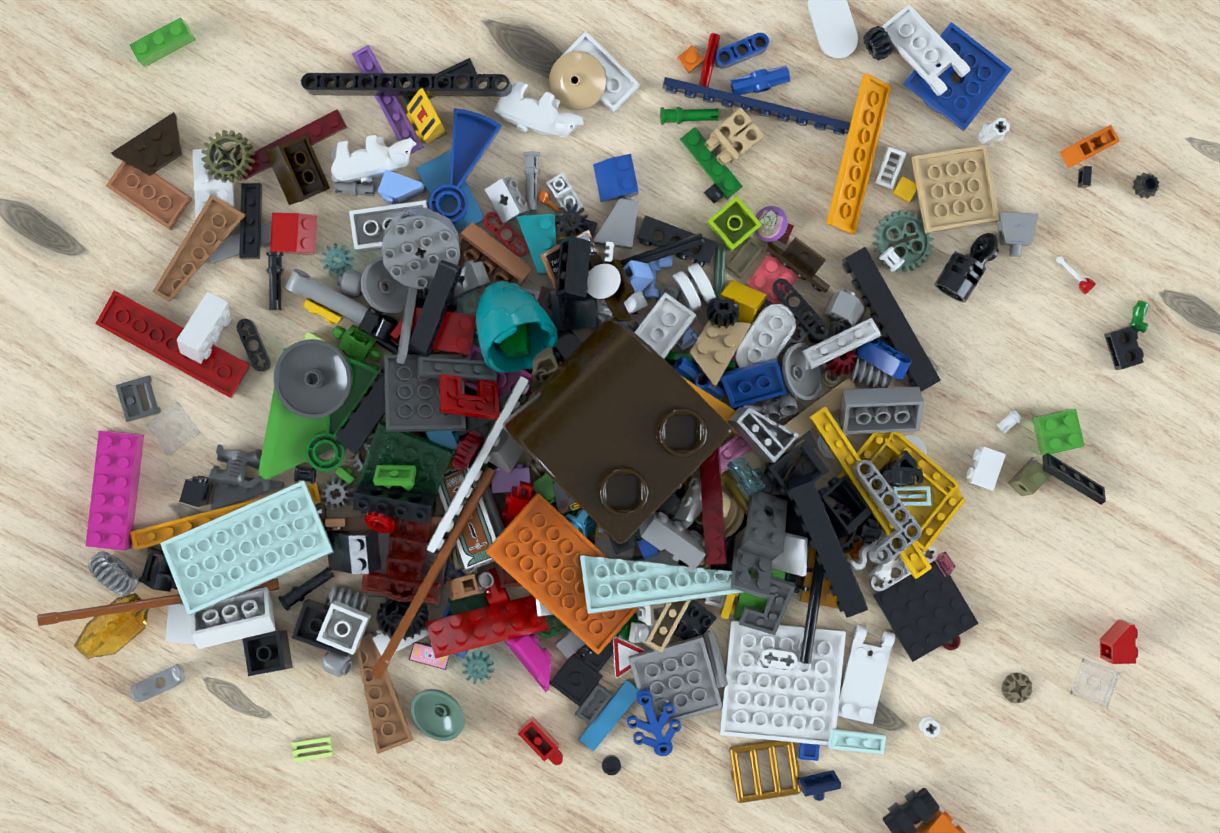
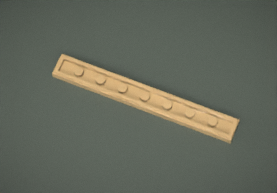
M849 377L845 378L837 386L833 387L782 426L791 432L799 434L796 438L797 440L814 427L808 417L825 406L832 414L841 406L842 390L857 389ZM751 449L729 467L728 471L736 482L739 483L766 462Z

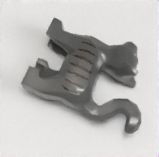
M218 444L216 450L218 454L217 460L227 463V467L223 470L219 466L214 465L210 471L209 481L221 484L229 483L232 486H242L244 488H253L258 483H263L264 491L270 489V480H265L262 476H256L250 481L245 479L247 466L259 470L262 450L256 449L249 453L242 450H224L223 446Z

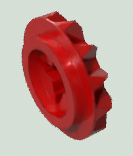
M376 511L373 513L368 512L364 518L368 527L378 533H392L396 526L393 519H389V516L377 513Z

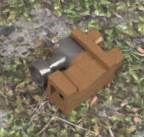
M484 572L447 581L450 600L482 594L487 590L486 588L493 585L494 578L490 573Z

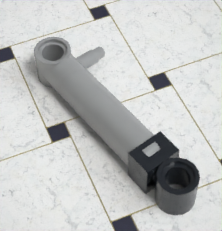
M293 269L286 284L288 291L296 295H303L359 324V328L370 334L373 331V334L382 340L389 341L391 339L390 334L398 325L397 320L393 317L382 314L383 312L374 309L372 306L368 308L316 281L302 270Z

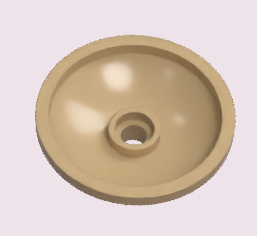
M573 51L564 54L554 63L549 75V86L551 93L555 96V99L561 101L560 104L572 110H583L595 105L602 97L606 87V74L602 64L593 55L582 51ZM575 76L578 78V82L576 84L572 82V79Z

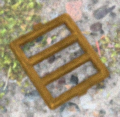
M771 740L730 747L729 752L732 771L730 772L731 779L734 780L738 803L800 794L801 789L798 785V770H800L799 762L796 761L794 742ZM787 746L793 787L781 789L775 748ZM768 749L774 790L763 792L756 751ZM749 752L755 793L744 795L738 753Z

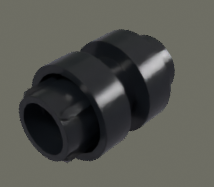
M922 788L918 792H915L913 789L904 796L908 803L906 802L900 807L895 802L887 808L889 813L883 817V822L892 833H916L918 830L914 824L916 825L922 820L927 825L935 819L933 814L939 810L940 806L926 788Z

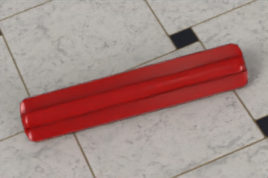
M710 34L699 81L700 86L709 88L720 40L719 34Z

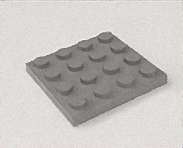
M702 635L666 645L662 654L652 649L628 656L638 691L643 688L651 691V705L657 721L663 712L664 704L668 702L674 704L675 713L669 716L665 724H669L672 719L682 720L723 708ZM643 697L641 700H642V701H645V700H647L648 698H647V697ZM668 707V708L666 709V711H671V710H672L671 707ZM644 709V713H645V716H646L647 723H650L649 720H648V717H647V715H646L645 709Z

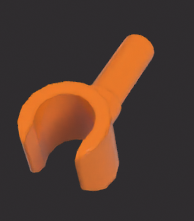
M540 191L538 201L559 213L560 209L548 200L550 194Z

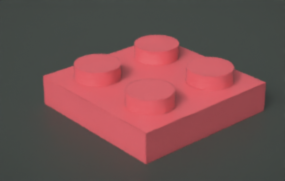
M768 254L746 285L766 294V299L775 305L781 302L773 292L775 280L783 278L793 286L799 276L793 270L786 268L778 259ZM778 284V285H777V286H778L777 291L779 292L780 290H782V291L785 293V295H786V294H787V292L785 291V286H786V285H785V284H783V285Z

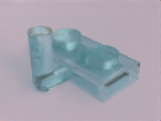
M744 456L731 460L727 464L732 474L737 478L749 496L761 492L765 488V485L759 478L763 472L762 469H752Z

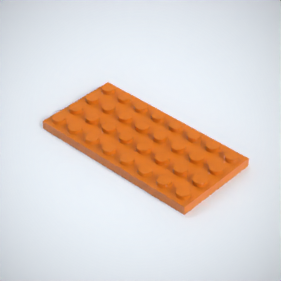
M539 493L530 500L485 551L597 655L600 654L640 608L588 614L580 556L608 557Z

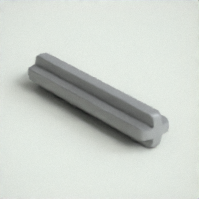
M705 632L703 635L716 685L718 688L727 686L728 682L715 632Z

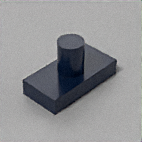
M834 770L798 778V785L804 796L813 795V798L817 801L824 799L825 792L841 789V782Z

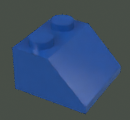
M631 154L612 157L593 164L600 202L624 198V196L638 195L639 191Z

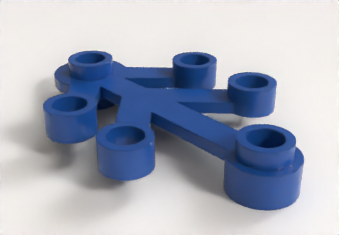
M646 688L640 689L636 694L637 702L644 707L650 723L638 719L635 715H630L627 718V725L631 729L638 727L654 734L656 740L644 736L643 732L637 731L633 735L634 743L637 745L646 744L653 747L657 755L667 756L672 752L671 740L675 732L681 730L680 721L672 719L669 722L670 727L664 737L661 732L669 716L675 713L674 704L670 702L665 703L663 712L657 721L651 705V691ZM643 697H647V698H648V699L645 700V701H642V700H641ZM668 707L672 708L671 711H666ZM631 720L636 721L634 724L629 723ZM641 736L642 739L637 740L636 737Z

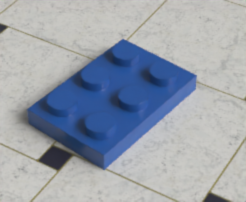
M777 358L724 372L721 377L732 408L788 393Z

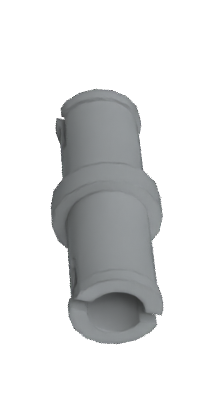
M356 181L352 183L335 182L334 190H336L335 194H351L352 197H357V195L374 196L375 185L358 184Z

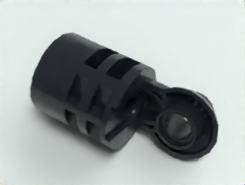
M992 233L979 236L973 242L969 255H963L954 251L934 285L949 297L965 303L985 273L986 267L984 265L986 262L995 259L999 253L996 236Z

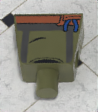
M1032 457L1008 484L1021 496L1032 495L1045 483L1051 474L1044 471L1043 466Z

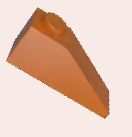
M1109 125L1060 151V154L1069 169L1120 141L1112 125Z

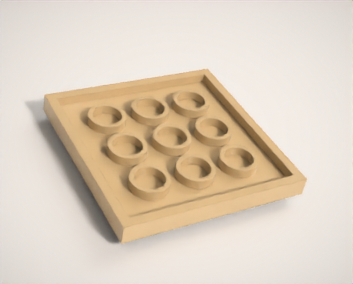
M986 145L919 155L911 158L925 233L1000 220Z

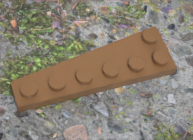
M211 194L153 292L171 302L243 220L246 214L215 194Z
M371 632L363 635L356 652L361 669L376 752L379 754L411 742L414 738L388 670L386 669L381 679L371 675L374 666L381 657L373 640L374 633Z

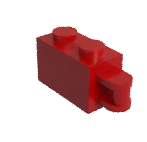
M519 481L518 487L512 486L511 492L506 494V509L502 508L500 515L504 528L513 521L535 496L533 483Z
M532 716L519 728L518 735L544 762L549 759L554 765H560L563 761V754L558 750L559 743Z

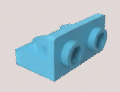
M580 509L577 518L569 513L565 516L587 539L597 526V522L583 509Z

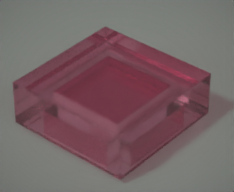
M944 551L938 555L935 562L946 577L953 572L955 564L947 552Z

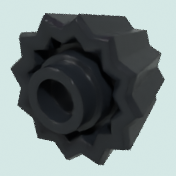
M1143 172L1141 175H1137L1133 181L1134 186L1132 188L1135 190V195H1139L1140 198L1145 197L1148 199L1150 196H1155L1156 191L1159 190L1158 178L1151 173L1146 174Z

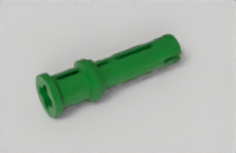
M680 107L676 109L660 108L661 125H664V123L680 124L682 121L719 120L718 108L682 110Z

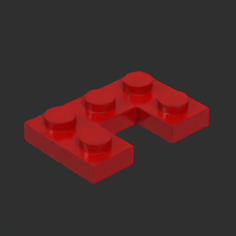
M442 374L440 376L441 412L497 420L500 417L498 382L479 380L477 382V396L462 394L460 376Z

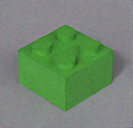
M1066 409L1032 417L1041 455L1059 453L1085 446L1076 409Z

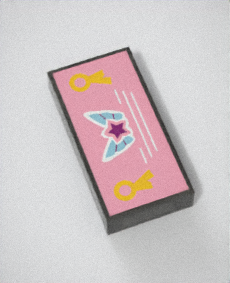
M416 641L413 643L409 660L446 670L450 655L435 659L431 645Z

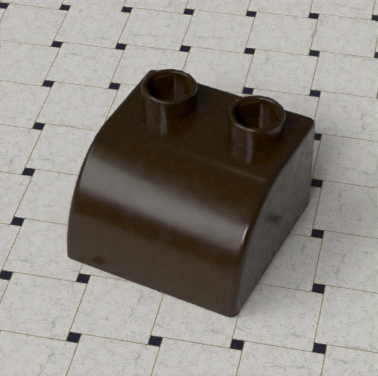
M607 318L503 423V429L619 544L626 542L732 434V427L662 356L631 329L614 318Z

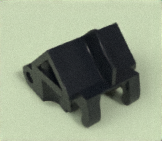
M907 450L902 451L898 456L892 457L879 469L880 474L889 486L914 485L915 476L917 477L916 482L918 484L923 483L922 469L917 468L916 460Z
M148 547V557L142 577H139L138 581L153 590L171 592L172 588L178 590L163 550ZM156 556H157L158 559H157V563H156V566H155V569H154V573H153L152 579H149V578H150L151 571H152V568H153V564H154L155 558H156Z

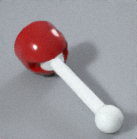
M1062 256L1056 258L1057 263L1062 264L1079 280V289L1083 294H1087L1096 285L1090 278H1081L1064 261Z

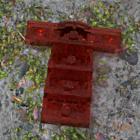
M392 517L396 526L389 535L386 574L376 572L363 574L361 591L386 595V597L400 602H409L414 599L423 582L421 577L427 555L431 522L425 523ZM433 583L423 602L438 604L441 589L440 583Z

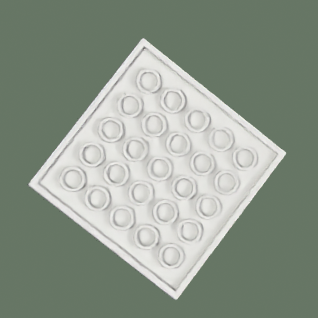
M731 620L726 664L728 685L724 687L720 735L828 745L831 728L836 729L846 631L816 628L811 663L804 664L800 662L805 627L780 624L776 635L739 625V620ZM766 648L791 651L797 657V665L793 669L769 667L763 664L760 654ZM771 652L764 656L767 662H770L771 659H777V657L772 656ZM790 655L787 658L780 659L785 661L786 665H789V662H793Z

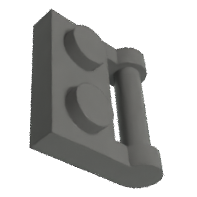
M151 376L115 385L126 422L161 413L151 386ZM143 384L150 407L149 410L144 408L138 385Z

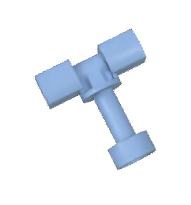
M672 256L647 263L654 280L648 285V289H644L645 298L658 299L660 297V290L656 289V273L660 272V269H672Z

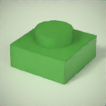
M347 465L345 467L339 466L335 471L348 484H352L357 479L354 475L355 471Z

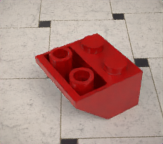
M1122 619L1117 620L1100 638V658L1111 664H1136V658H1138V648L1136 647L1138 630L1135 624Z

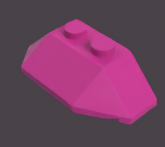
M534 633L504 641L546 693L549 690L552 663L550 658L552 655L546 647L542 648L538 644L540 640Z

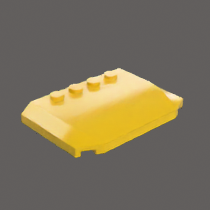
M871 433L856 452L861 460L872 462L879 471L892 457L898 456L902 451L907 450L916 460L917 468L922 469L923 483L918 484L916 482L917 477L915 476L914 485H900V487L930 486L931 506H905L922 530L921 536L915 542L922 552H926L966 501L961 495L958 482L901 433ZM843 469L837 475L838 478L846 475ZM897 491V495L926 494V491ZM900 498L901 502H926V498ZM897 511L896 514L901 519V513ZM909 526L907 530L912 535L913 529Z

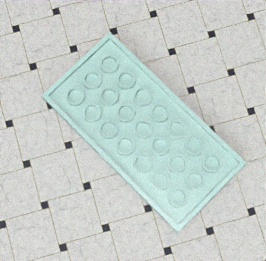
M301 481L160 543L188 615L202 611L334 552L306 481Z

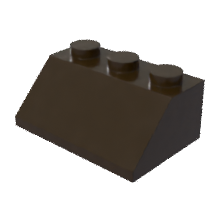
M307 134L265 151L289 205L304 201L330 189Z

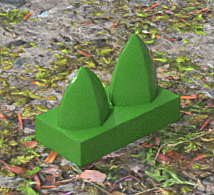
M377 465L373 482L374 485H383L387 488L402 486L410 491L414 486L417 470L415 466Z

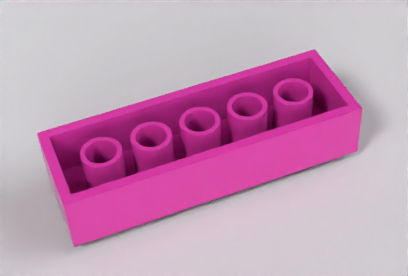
M108 430L99 431L85 546L122 551L131 549L132 538L130 532L133 531L144 435Z

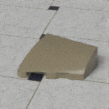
M551 346L542 350L534 358L530 395L560 366Z

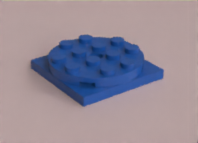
M951 22L940 37L967 63L970 72L960 77L959 83H952L951 74L957 73L952 66L938 76L947 87V90L940 96L934 93L930 85L915 69L903 85L920 97L930 109L943 115L964 131L1012 68Z

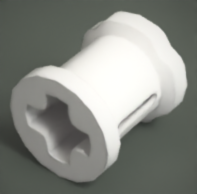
M892 246L879 257L880 260L886 262L891 272L898 269L905 262L904 259H900L893 251L894 248Z
M923 717L919 722V728L926 736L935 737L939 734L940 726L931 717ZM931 723L933 726L930 727V730H927L926 728H928L929 724Z

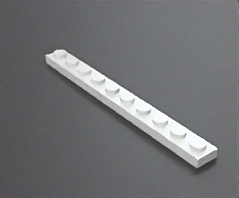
M520 376L499 414L500 417L493 425L427 545V550L432 553L436 549L440 550L445 541L442 538L445 532H450L454 525V522H452L454 515L460 514L464 506L461 504L464 497L468 499L473 490L470 486L474 480L478 481L482 474L481 466L483 463H488L492 455L489 453L492 446L496 447L501 439L499 434L503 428L504 421L512 411L514 412L519 407L520 402L518 399L520 395L526 394L530 386L527 384L528 379Z

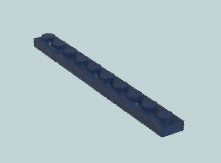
M665 77L662 88L671 94L679 92L683 93L687 98H703V101L707 103H714L716 101L722 103L721 105L727 108L736 106L742 108L744 112H751L752 110L759 112V115L764 117L772 115L776 116L780 121H796V124L800 126H807L809 124L813 125L817 130H833V133L837 135L847 134L851 125L850 122Z

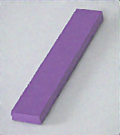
M369 45L352 53L362 73H384ZM372 81L367 82L370 87L372 85ZM389 81L384 84V88L390 87ZM375 96L397 139L401 141L411 138L416 143L411 149L410 155L424 148L397 96Z

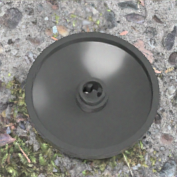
M309 339L294 343L281 354L276 363L274 387L277 396L287 409L299 416L306 418L328 416L340 409L351 393L353 375L350 363L339 348L327 341Z

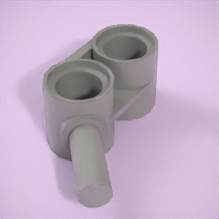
M789 390L787 394L778 396V400L776 398L763 400L761 406H742L757 411L773 422L793 415L798 410L796 397Z

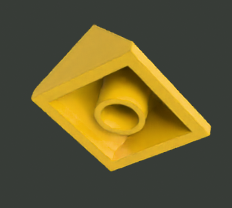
M734 280L720 294L722 299H725L727 296L728 300L734 299L735 304H738L739 318L737 321L751 325L756 320L767 297L766 294Z

